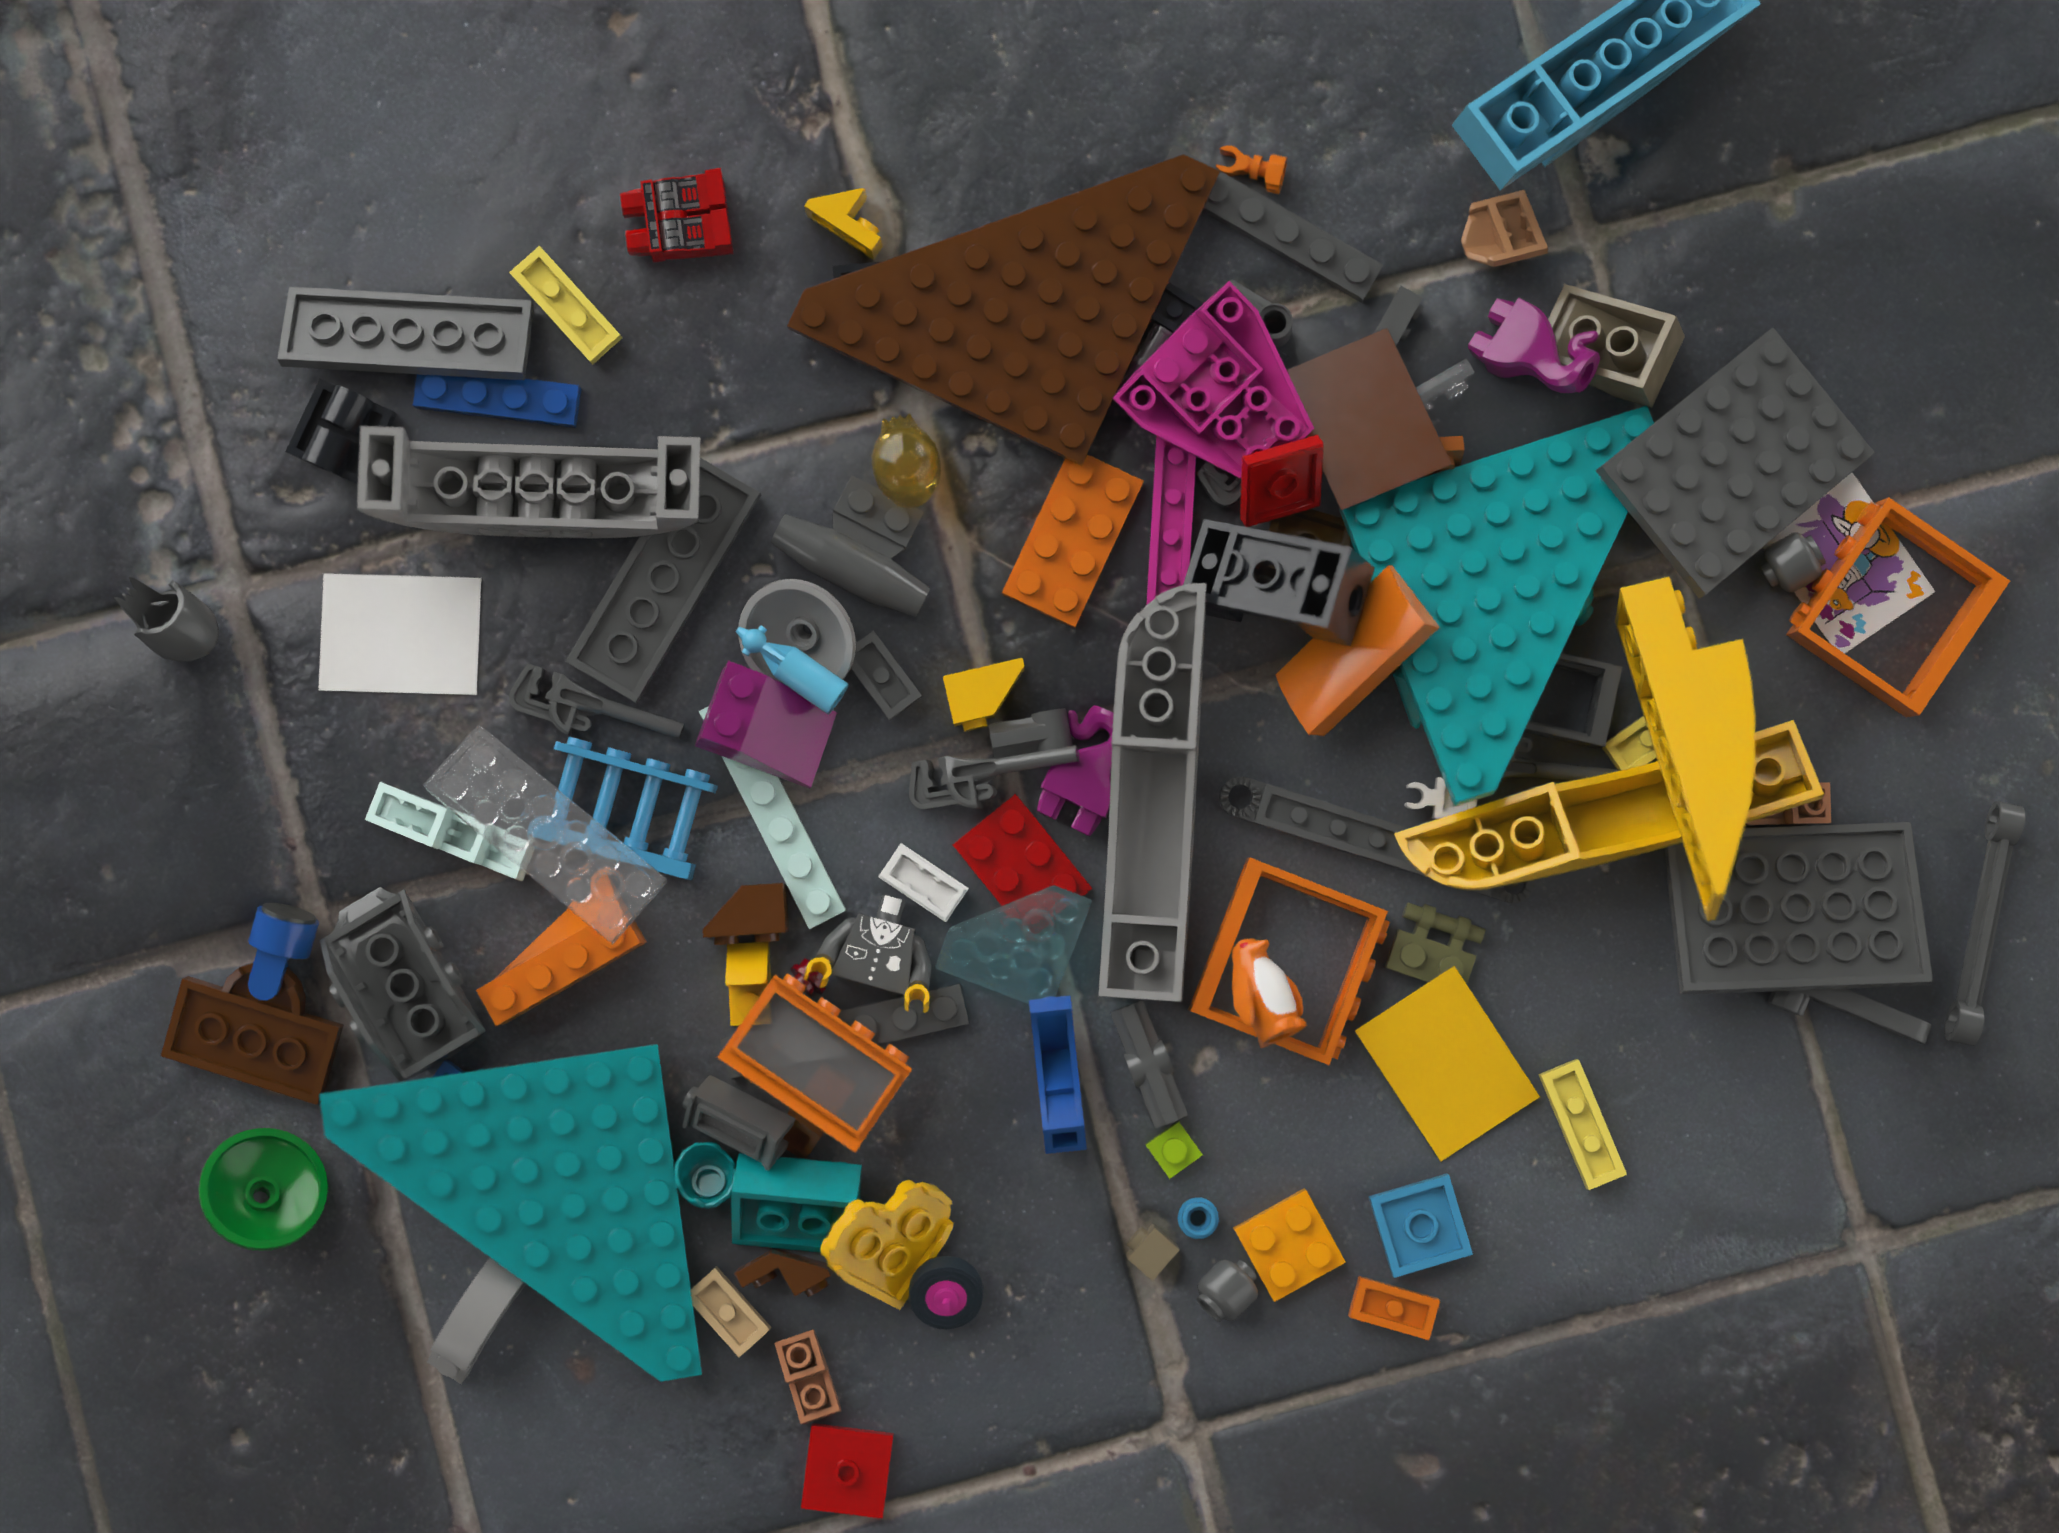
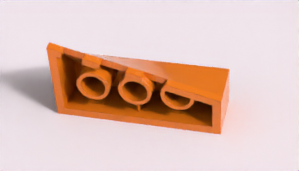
M605 872L494 980L478 988L476 992L495 1025H503L644 945L647 941L609 874Z

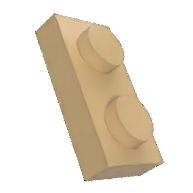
M717 1266L691 1289L693 1307L738 1357H741L771 1329V1326Z

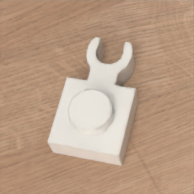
M1441 777L1435 778V789H1429L1426 785L1419 782L1406 785V788L1418 789L1421 793V800L1417 804L1406 802L1404 806L1412 810L1433 806L1432 819H1440L1477 806V800L1454 807L1444 779Z

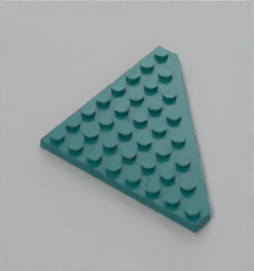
M1647 405L1460 465L1454 469H1448L1411 481L1342 511L1339 509L1354 550L1375 567L1371 582L1388 565L1393 566L1440 627L1399 666L1454 807L1492 795L1497 789L1628 513V510L1595 470L1654 423Z
M658 1044L320 1094L325 1137L660 1382L702 1375Z

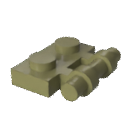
M1407 902L1402 917L1416 922L1413 934L1400 929L1396 930L1384 968L1430 982L1455 966L1467 984L1476 955L1462 951V947L1466 939L1481 944L1485 928L1471 924V919L1460 915L1456 919L1436 912V907L1425 903L1421 907ZM1432 927L1451 934L1448 945L1427 939L1429 929Z

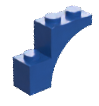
M1049 996L1043 999L1029 1000L1045 1154L1087 1150L1071 997Z

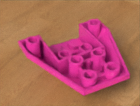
M1230 281L1192 313L1132 374L1112 398L1142 429L1241 479L1242 456L1304 439L1314 429L1259 311Z

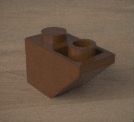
M786 883L742 885L703 928V938L714 937V945L739 944L738 935L755 934V942L780 941L779 933L789 932Z

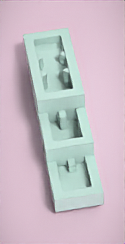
M382 782L378 785L365 818L366 821L427 846L440 849L520 881H523L538 844L502 828Z

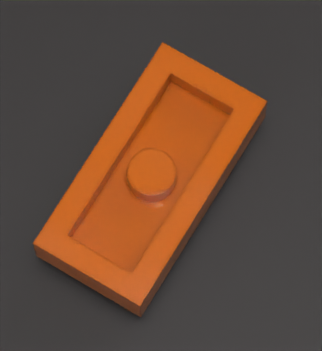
M1358 1276L1348 1316L1352 1319L1430 1340L1440 1300L1436 1297Z

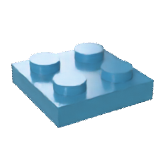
M1446 1173L1368 1196L1391 1275L1394 1278L1473 1255L1449 1174Z

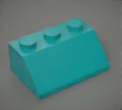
M739 1153L731 1192L732 1244L821 1252L822 1242L828 1237L833 1225L844 1214L847 1205L854 1200H860L862 1165L780 1157L771 1169L767 1171L761 1162L744 1153Z

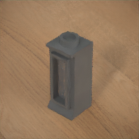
M711 1075L699 1087L693 1086L689 1090L682 1106L686 1109L683 1128L686 1129L688 1126H691L761 1162L767 1171L771 1169L788 1148L789 1142L782 1138L794 1125L796 1119Z

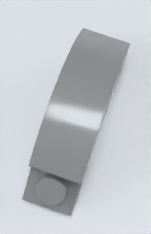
M489 1258L437 1336L430 1349L432 1353L427 1363L435 1367L441 1374L462 1384L472 1370L490 1335L526 1283L492 1258Z

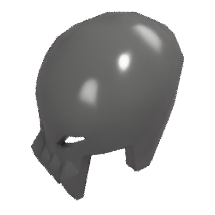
M129 576L134 589L126 588L129 595L122 594L125 600L114 597L123 611L136 624L137 630L134 635L156 655L164 659L182 663L191 662L205 657L216 646L219 639V628L214 613L194 594L174 580L169 583V586L174 591L158 593L136 578ZM158 601H166L159 605L151 604Z

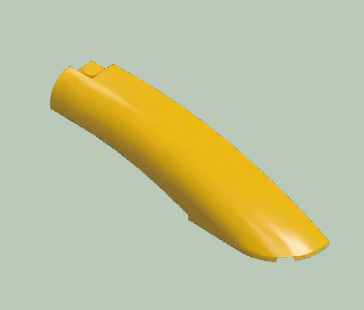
M1794 720L1755 732V762L1751 801L1745 823L1823 798L1824 793ZM1658 761L1558 784L1551 782L1394 833L1403 854L1417 870L1438 883L1466 890L1489 889L1545 878L1683 843Z

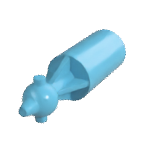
M761 625L758 629L737 628L736 633L742 640L744 647L742 653L749 656L750 653L760 652L777 680L826 714H830L849 687L847 682L796 647L768 643L765 636L767 629Z

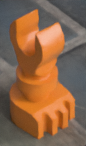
M1226 145L1220 148V154L1232 156L1236 159V162L1230 167L1216 164V169L1230 177L1250 174L1249 178L1254 180L1264 177L1266 191L1280 194L1287 166V157L1271 154L1269 161H1263V156L1254 155L1251 158L1234 146Z

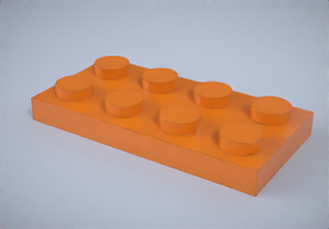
M1087 455L1082 466L1064 459L1006 582L1002 595L1072 628H1076L1144 481L1090 455Z

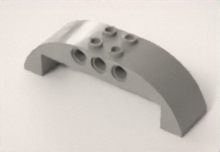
M361 426L357 509L369 516L404 526L471 535L597 539L638 537L666 533L698 522L701 440L700 437L658 436V449L410 441L404 428Z

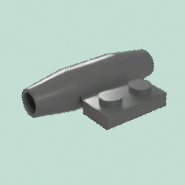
M851 475L833 509L832 529L785 514L772 537L771 544L802 567L869 603L913 617L918 615L931 588L892 559L905 551L924 514L923 511Z

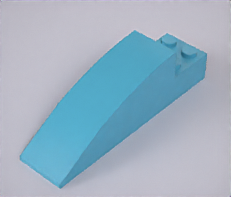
M1622 0L1468 104L1453 122L1452 127L1501 191L1541 162L1546 167L1677 71L1758 8L1761 3L1759 0Z

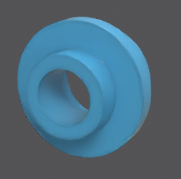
M1190 1198L1181 1205L1178 1211L1179 1227L1185 1235L1191 1238H1206L1218 1226V1211L1214 1204L1205 1198ZM1196 1210L1203 1211L1206 1216L1205 1221L1200 1225H1195L1190 1221L1191 1214Z

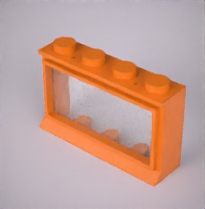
M788 973L783 979L774 975L717 1058L856 1153L911 1072L912 1068L906 1065L910 1057L891 1044H888L885 1050L871 1041L875 1033L855 1020L851 1026L837 1017L841 1010L823 997H820L817 1003L803 994L807 987Z

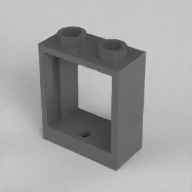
M1561 653L1556 662V668L1596 676L1584 733L1534 721H1528L1524 733L1594 749L1605 747L1622 666Z

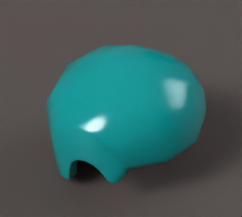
M694 1143L682 1151L675 1163L674 1171L677 1190L686 1201L695 1207L705 1209L718 1207L732 1196L731 1192L736 1170L733 1158L717 1143Z

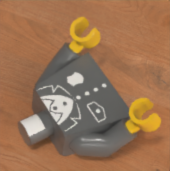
M882 894L876 917L859 913L857 918L845 919L826 936L817 955L808 963L804 979L807 981L810 973L819 972L823 975L820 987H825L830 975L889 990L905 995L904 1008L906 1011H909V1003L911 1001L921 1000L923 1002V1013H926L929 1009L928 990L932 964L925 941L920 936L915 935L916 929L900 924L906 901Z

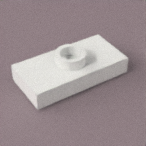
M900 843L878 876L944 922L948 921L969 889L902 843Z

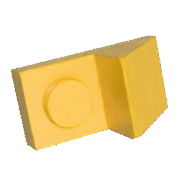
M864 188L808 199L804 205L809 218L873 260L882 249L881 237L877 235L879 229L862 217H859L857 221L854 220L867 199Z
M769 942L727 944L725 986H729L730 1026H739L771 981ZM772 998L753 1025L773 1023Z

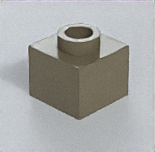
M1152 1224L1147 1230L1141 1226L1126 1243L1130 1248L1126 1253L1127 1259L1151 1281L1158 1276L1180 1250L1178 1245L1155 1224Z

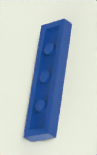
M417 374L413 406L417 409L576 428L581 387L574 384L532 379L510 380Z

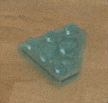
M1053 885L951 926L946 935L935 969L1029 1004V1000L1043 999L1049 996L1055 997L1092 899Z

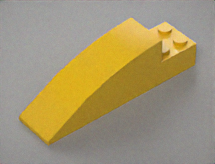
M1665 577L1620 588L1615 624L1707 921L1716 920L1751 801L1755 762V714L1751 676L1743 639L1697 649L1693 628L1691 626L1685 627L1681 615L1685 614L1682 593L1680 590H1673L1670 577Z

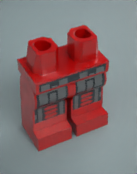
M721 168L708 169L703 174L668 177L655 181L652 179L640 181L641 189L620 193L624 219L645 216L646 228L625 231L627 251L630 256L651 255L653 262L666 261L665 259L674 260L734 254Z

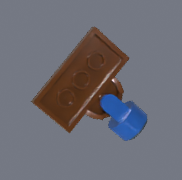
M264 903L262 906H259L248 943L257 949L254 962L236 969L227 977L223 987L190 976L182 978L161 1057L318 1105L320 1103V1094L325 1093L344 1024L305 1013L306 995L302 983L294 972L288 968L289 958L306 959L310 957L319 926L316 916L306 910L285 904Z

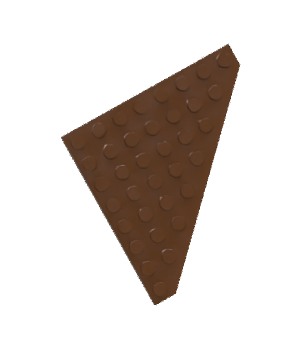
M1183 154L804 289L787 324V328L1082 466L1113 402L1112 398L1121 385L1214 188L1220 171Z

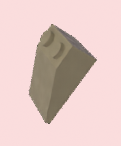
M1564 284L1548 318L1557 340L1561 365L1566 366L1573 361L1567 353V348L1570 340L1575 335L1596 331L1598 333L1597 340L1586 345V348L1597 351L1600 355L1598 368L1589 385L1614 397L1644 406L1647 405L1650 408L1653 407L1685 338L1678 318L1675 315Z

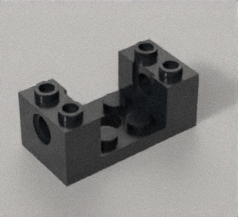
M1204 519L1183 585L1206 583L1205 615L1240 623L1244 614L1296 624L1315 639L1351 646L1375 567L1352 547ZM1274 565L1276 567L1274 579L1267 584H1260L1259 576L1261 571L1267 566Z

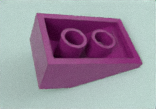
M728 661L721 671L695 746L810 789L837 712L833 710L830 714H826L785 684L768 675Z

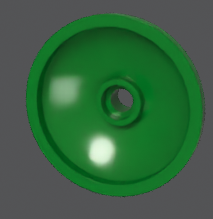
M273 1128L246 1130L222 1142L207 1159L199 1182L200 1206L211 1228L231 1244L256 1251L283 1248L304 1237L320 1218L328 1194L326 1171L314 1149L296 1135ZM257 1192H264L268 1195L269 1200L259 1203L254 1199L253 1195Z

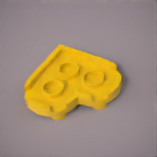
M912 1180L901 1182L896 1188L895 1194L885 1205L876 1202L865 1203L862 1200H854L847 1205L844 1214L833 1225L828 1237L822 1242L821 1254L827 1259L828 1266L846 1283L901 1310L909 1298V1285L914 1272L924 1262L936 1258L953 1229L954 1223L950 1220V1205H953L952 1201L935 1185L925 1182L915 1183Z

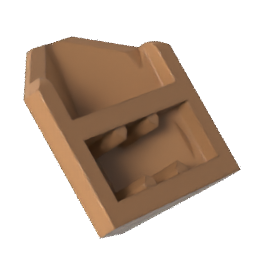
M1525 190L1471 203L1469 217L1461 238L1467 259L1497 267L1548 254L1547 244Z

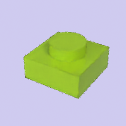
M1176 1121L1145 1144L1169 1179L1203 1156L1179 1121Z

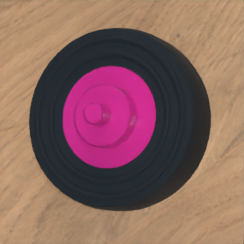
M952 1256L936 1257L924 1262L914 1272L909 1285L910 1305L918 1319L928 1326L937 1329L958 1328L969 1323L978 1314L983 1302V1283L977 1270L967 1261Z

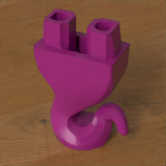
M1497 298L1489 310L1488 318L1492 324L1499 326L1498 331L1492 337L1479 330L1468 344L1471 355L1484 363L1489 373L1502 378L1531 375L1538 378L1551 390L1559 393H1580L1594 377L1600 362L1599 353L1586 348V345L1594 343L1598 338L1596 331L1579 333L1570 340L1567 353L1573 361L1569 365H1561L1557 340L1548 318L1539 308L1521 298H1518L1515 303Z
M1096 705L1089 709L1081 724L1078 723L1077 713L1073 710L1068 711L1071 736L1081 741L1089 740L1100 729H1103L1109 734L1108 741L1079 749L1080 759L1077 762L1051 766L1040 787L1043 791L1037 807V812L1054 820L1057 819L1065 801L1079 807L1071 828L1089 837L1098 827L1101 820L1106 819L1110 811L1114 713Z

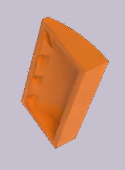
M1388 565L1370 583L1351 646L1313 638L1275 675L1283 695L1309 735L1325 736L1440 627L1395 568Z

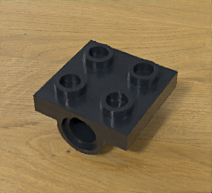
M319 378L285 452L358 485L361 426L391 427L397 414L352 390Z

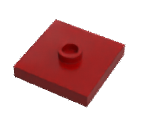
M1318 435L1242 456L1240 519L1245 527L1320 506L1324 443Z
M812 1423L801 1509L883 1519L894 1433Z

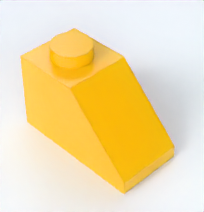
M1023 658L943 676L954 726L963 725L964 731L987 727L986 719L995 717L1024 670Z

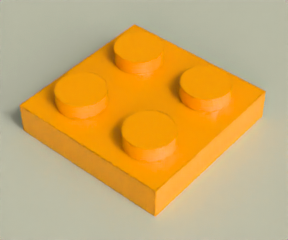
M1305 1188L1233 1227L1274 1302L1346 1263Z

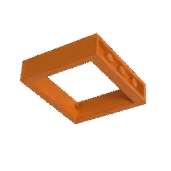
M1888 497L1875 504L1870 502L1860 513L1857 522L1861 525L1853 537L1848 535L1839 544L1834 552L1838 559L1830 570L1824 569L1821 577L1814 581L1811 588L1815 590V593L1808 603L1802 602L1794 610L1789 619V622L1793 625L1786 635L1907 718L1918 716L1922 713L2010 580ZM1882 522L1975 585L1903 694L1810 630V627Z
M1246 858L1188 1010L1258 1038L1254 1028L1243 1023L1241 1017L1210 1005L1260 877L1271 880L1367 918L1318 1047L1292 1037L1274 1043L1280 1047L1330 1065L1332 1058L1338 1060L1341 1049L1345 1046L1347 1037L1341 1035L1346 1020L1353 1021L1358 1012L1361 998L1356 997L1361 981L1368 983L1373 973L1376 960L1372 959L1371 955L1376 943L1382 945L1387 936L1386 932L1390 922L1385 920L1388 911L1256 859Z

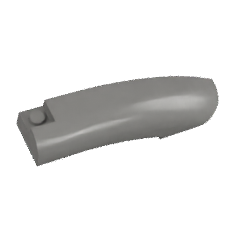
M1206 583L1182 585L1156 596L1153 601L1134 616L1120 644L1117 660L1112 733L1107 872L1098 996L1183 1002L1199 754Z

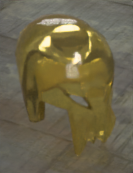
M910 413L905 419L901 415L897 419L892 416L890 421L884 418L882 420L881 434L874 444L872 454H870L876 483L883 495L897 506L907 509L920 507L930 500L939 485L941 461L936 444L925 431L918 427Z

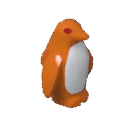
M1249 938L1240 940L1232 951L1234 1008L1243 1023L1254 1028L1260 1047L1265 1048L1296 1034L1306 1027V1022L1300 1018L1303 1015V1002L1297 986L1267 955L1269 941Z

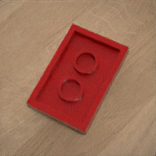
M1016 793L953 844V847L1029 940L1093 889Z

